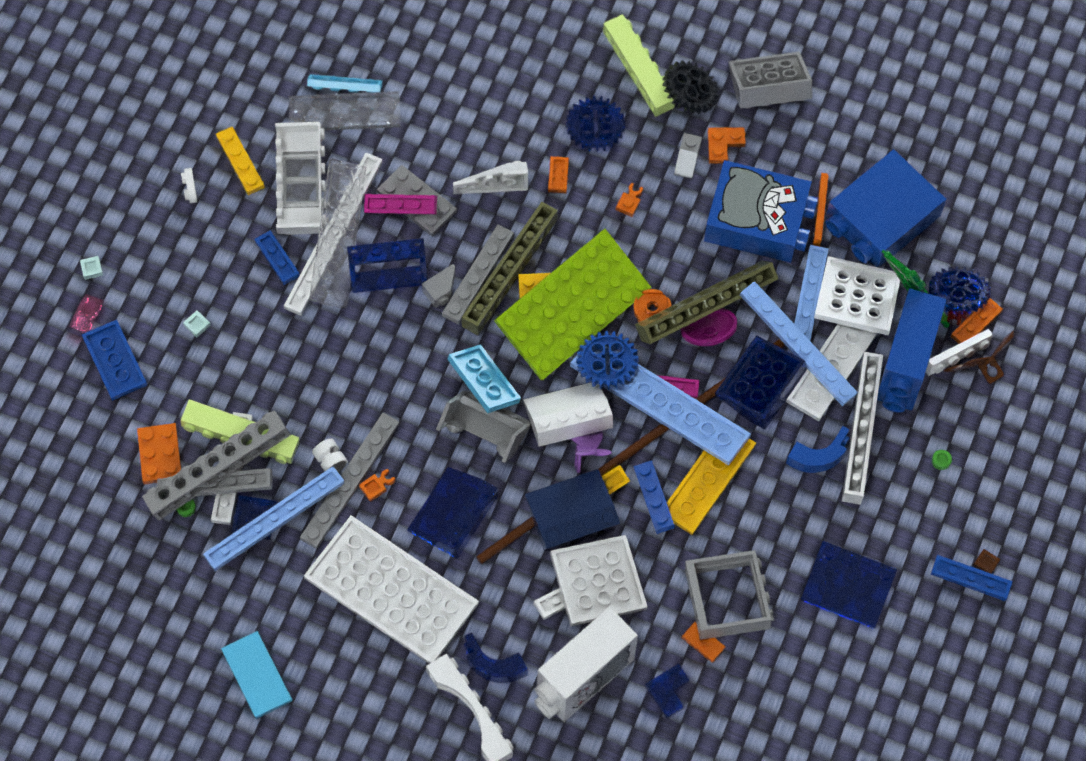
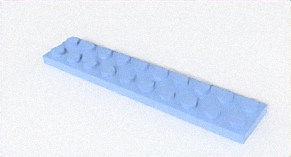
M605 346L606 374L609 375V346ZM597 350L594 351V353L598 354L601 353V351ZM576 355L570 363V367L578 371V364L576 363V358L578 357ZM639 364L638 369H635V376L630 375L631 381L625 379L624 386L618 383L617 389L611 385L610 390H608L728 466L751 437V433ZM598 367V368H595L594 370L599 371V370H602V368H599V367ZM615 367L613 369L620 370L621 367Z

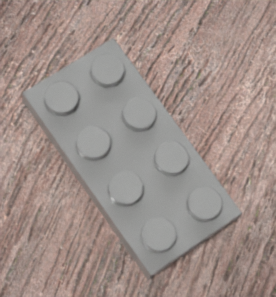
M403 165L377 189L378 194L437 196L436 215L404 214L432 237L457 212L455 206Z

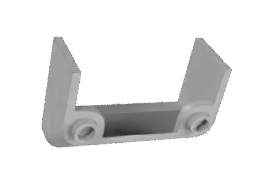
M462 391L446 403L436 430L440 431L444 427H447L453 433L466 430L497 445L496 450L503 457L502 462L506 463L515 455L528 432L531 422L505 408L487 413L472 392Z

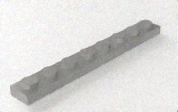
M382 413L342 473L341 477L345 484L326 497L300 536L301 541L318 549L359 487V484L363 481L400 425L399 421Z

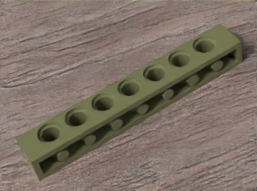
M544 202L540 203L461 317L463 328L477 336L480 334L517 280L518 274H521L557 222L558 210Z
M762 260L635 324L641 341L652 344L742 298L740 293L754 281L762 288L778 280L773 263Z

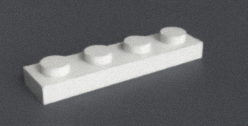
M987 329L929 359L926 369L927 375L938 374L949 365L954 366L961 359L969 358L979 350H985L989 347L993 334Z

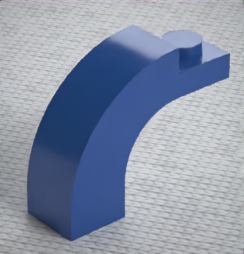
M842 426L832 444L824 449H811L797 441L787 457L786 464L799 471L818 473L833 468L846 454L847 448L845 446L850 439L848 437L850 429Z

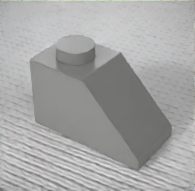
M684 133L674 175L692 179L701 148L702 137Z
M454 264L422 283V292L435 308L444 306L451 299L456 275Z

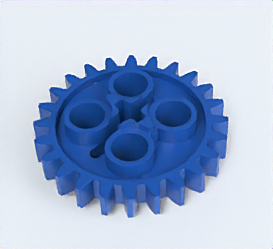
M605 331L603 336L598 332V337L595 338L593 335H590L591 341L585 339V345H580V351H577L578 358H576L578 371H581V378L586 377V383L592 381V387L599 384L600 389H602L606 385L607 389L610 390V386L613 385L617 389L618 383L624 386L625 379L631 381L630 375L635 376V369H638L637 362H639V356H636L638 352L637 349H634V343L629 344V338L623 340L622 333L617 337L615 331H613L612 335ZM605 346H609V375L606 374ZM598 350L601 351V353L596 354L594 353V351ZM614 350H620L621 352H619V353H614L613 351H614ZM598 367L602 368V370L596 371L594 369ZM621 367L620 370H615L613 368Z

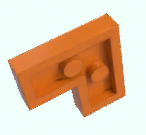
M745 127L708 128L709 164H723L724 160L728 161L727 147H745Z

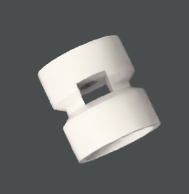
M332 438L322 441L312 451L316 460L322 462L321 467L324 472L332 466L339 472L348 463V460L339 451L338 445Z

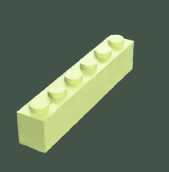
M622 14L605 22L603 33L656 117L674 109L675 104H672L674 99L667 98L669 93L664 92L666 87L662 86L664 83L662 78L664 76L660 75L656 62H652L648 49L642 46L639 35L635 34L632 30L631 22L626 20Z
M190 399L181 418V426L186 431H196L202 433V436L212 439L214 437L220 439L222 443L228 441L232 435L245 430L249 424L255 423ZM269 429L264 430L262 435L266 434ZM290 435L259 456L264 458L269 456L275 458L281 464H291L299 445V437ZM252 440L247 441L246 445H249Z

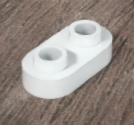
M192 167L185 168L184 173H181L183 184H187V189H184L185 200H189L190 203H196L197 196Z

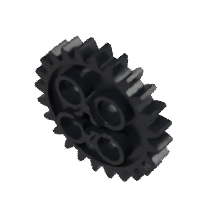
M683 60L680 63L676 61L674 65L671 64L662 78L664 80L662 86L666 87L664 92L669 93L667 98H673L672 104L678 103L679 109L684 107L685 112L689 109L691 114H694L695 111L698 114L702 111L706 113L712 109L719 97V94H717L719 89L716 88L718 83L712 82L714 76L709 77V71L704 72L703 66L698 68L697 63L692 65L690 61L685 63Z

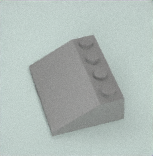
M800 51L728 61L740 109L812 99V79Z

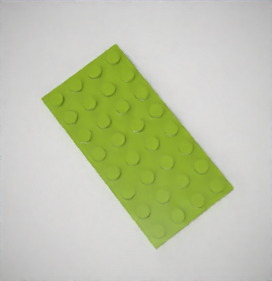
M603 229L498 316L494 322L539 379L544 380L578 351L580 345H585V339L591 340L590 335L595 336L598 334V332L631 306L636 297L638 300L643 295L641 294L643 291L652 287L608 231Z

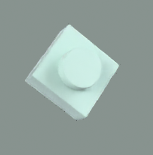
M99 256L80 260L85 280L103 276Z
M195 311L183 322V325L196 338L211 326L210 322L198 311Z

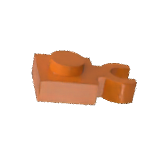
M634 183L629 185V194L623 192L616 206V211L633 217L640 204L638 197L643 192V187H640L638 191H633Z
M385 469L379 478L374 474L359 484V488L370 502L386 492L385 485L390 486L395 483V477L391 479L385 478V476L390 474L388 469Z

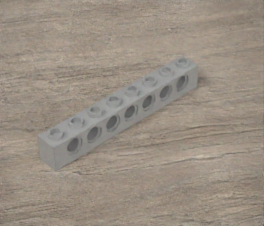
M275 410L268 412L259 421L249 424L242 432L232 435L225 443L215 446L208 454L198 457L191 465L181 468L174 476L166 478L157 487L149 489L142 497L152 515L161 520L291 434ZM269 429L266 434L262 435L264 430ZM252 440L249 445H246L247 441ZM236 450L234 455L229 456L232 451ZM219 461L218 465L213 467V464ZM202 472V475L196 478L197 474ZM186 482L185 486L180 488V485ZM169 493V496L163 499L164 495Z

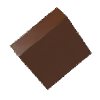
M983 549L974 562L973 567L992 574L1001 559Z

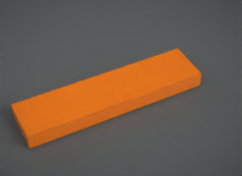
M821 173L813 237V245L819 247L823 233L828 173Z

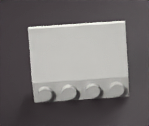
M591 382L523 399L539 447L613 428V414L599 384L592 387Z

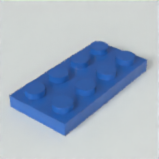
M117 320L82 334V338L112 401L147 386V382Z

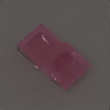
M85 294L69 327L83 333L89 332L94 319L99 315L104 300Z

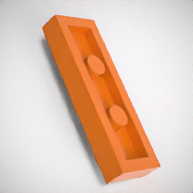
M988 297L951 334V338L960 344L980 334L1002 312L1003 308Z

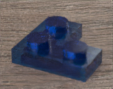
M679 663L645 684V688L666 719L684 709L683 704L674 691L687 684L690 679Z

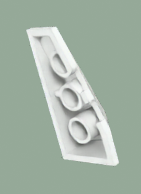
M514 161L453 182L454 194L528 190L527 162Z

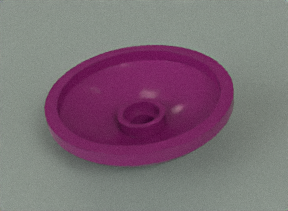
M721 308L681 328V334L687 342L702 347L715 346L727 341L736 332L738 326L737 318L731 311Z

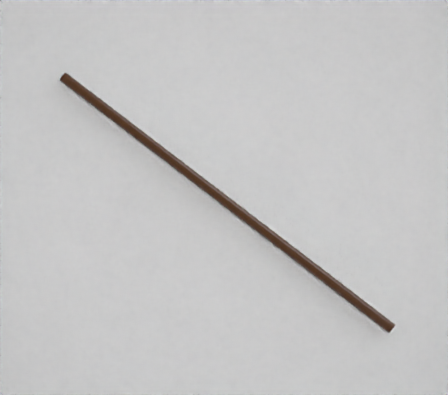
M779 338L701 394L696 400L702 404L707 403L785 347V344ZM663 424L658 425L598 468L601 476L616 466L621 465L668 431L669 428ZM530 517L477 555L476 558L479 563L483 564L535 526L533 518Z

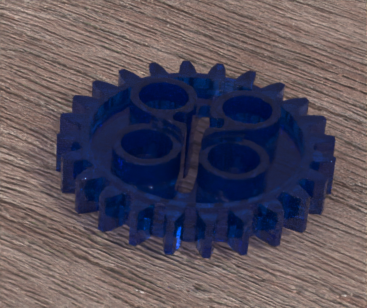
M593 95L592 100L586 97L585 102L579 99V105L573 104V109H569V115L566 116V128H568L567 134H571L570 140H575L576 146L581 143V149L587 146L589 152L592 148H595L596 152H598L600 147L606 151L607 145L613 148V142L618 144V138L622 139V132H625L626 120H624V113H621V107L616 108V102L609 104V98L603 101V96L599 100H596L595 95ZM593 110L597 111V138L595 137L594 133L595 128Z
M949 266L948 271L942 268L941 273L936 272L935 276H932L929 281L928 293L947 299L945 303L946 312L951 309L953 314L959 311L963 315V311L970 314L971 310L977 312L978 308L983 309L984 304L987 305L990 298L991 287L988 286L989 281H985V276L979 277L980 272L974 274L973 269L966 271V267H963L960 270L958 266L953 270Z

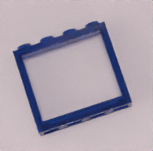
M424 238L347 246L352 293L422 286V283L427 281ZM420 259L419 266L364 272L355 271L356 265Z

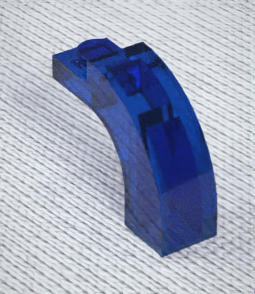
M472 632L465 635V643L463 645L466 652L471 654L467 656V663L480 677L491 682L509 683L528 675V668L519 652L506 659H492L482 652Z

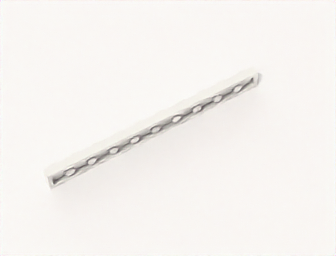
M365 153L286 300L284 309L302 316L365 194L383 163L381 158Z

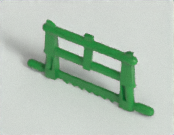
M881 251L907 292L911 288L928 293L924 288L926 286L925 282L920 279L915 270L908 269L892 256L889 251ZM943 312L940 322L943 327L948 328L950 322Z

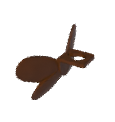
M1014 330L1001 341L991 357L973 359L947 368L944 372H954L978 365L988 384L1004 376V373L995 358L1013 340L1015 336L1013 335ZM988 364L996 368L997 374L995 377L988 375Z

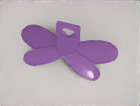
M602 431L571 438L577 444L574 461L577 473H580L582 456H606L612 454L610 450L597 449L603 439Z

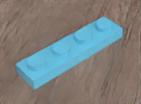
M310 74L307 79V86L317 90L323 88H330L332 91L347 89L352 93L366 91L368 94H377L382 89V80Z

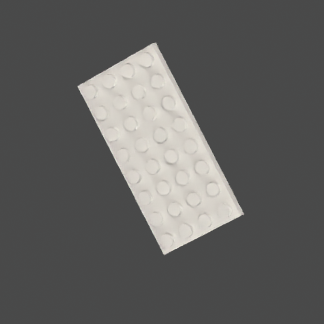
M353 516L348 518L304 575V579L429 664L439 658L479 604L478 600Z

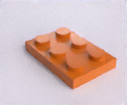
M176 423L137 428L143 484L157 483V479L168 478L177 474L181 469Z

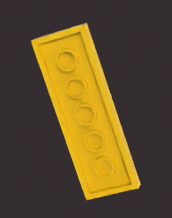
M749 438L729 466L708 452L703 451L667 501L673 523L693 535L752 452L756 442Z

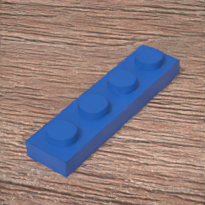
M652 460L633 466L656 534L674 529L675 526Z
M940 555L936 556L930 574L1003 601L1007 600L1013 582Z

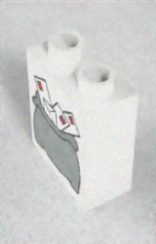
M611 607L607 608L538 669L535 692L539 697L534 700L536 706L547 718L551 719L557 714L565 722L634 660L638 635Z

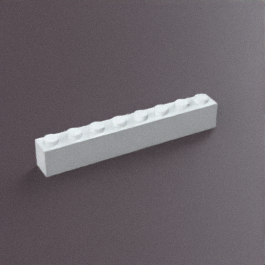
M864 352L861 361L842 502L861 505L864 497L883 355Z

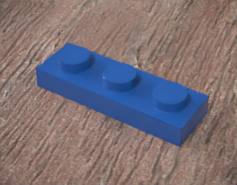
M271 230L254 239L256 245L283 285L300 276L298 270Z

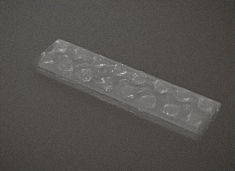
M332 158L329 160L309 301L343 309L347 308L367 168L365 166Z

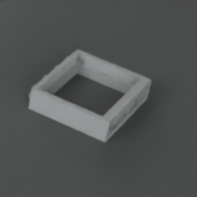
M755 550L685 561V574L700 640L771 628V621H774L773 610L768 607L770 597L769 593L764 590L766 580L764 574L761 575L760 573L762 563L760 558H757ZM750 566L762 618L708 626L696 574Z

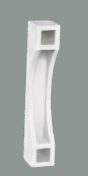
M445 654L427 665V674L436 687L457 696L466 703L475 715L481 730V754L485 760L507 761L512 758L513 745L509 739L505 740L501 735L503 731L499 724L492 722L490 711L486 706L482 707L479 702L481 699L475 690L471 691L468 686L470 683L465 674L459 673L457 670L459 667L454 658H449Z

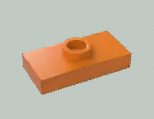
M550 156L548 192L567 193L569 157Z
M696 622L682 635L683 640L712 663L725 649V646L716 638L700 640Z

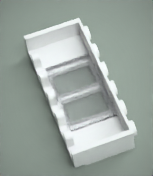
M320 122L275 123L277 149V234H322L323 227H326V215H322V209H326V200L322 198V192H325V180H322V174H325V163H322L321 158L325 157V146H321V140H325L324 128H321Z

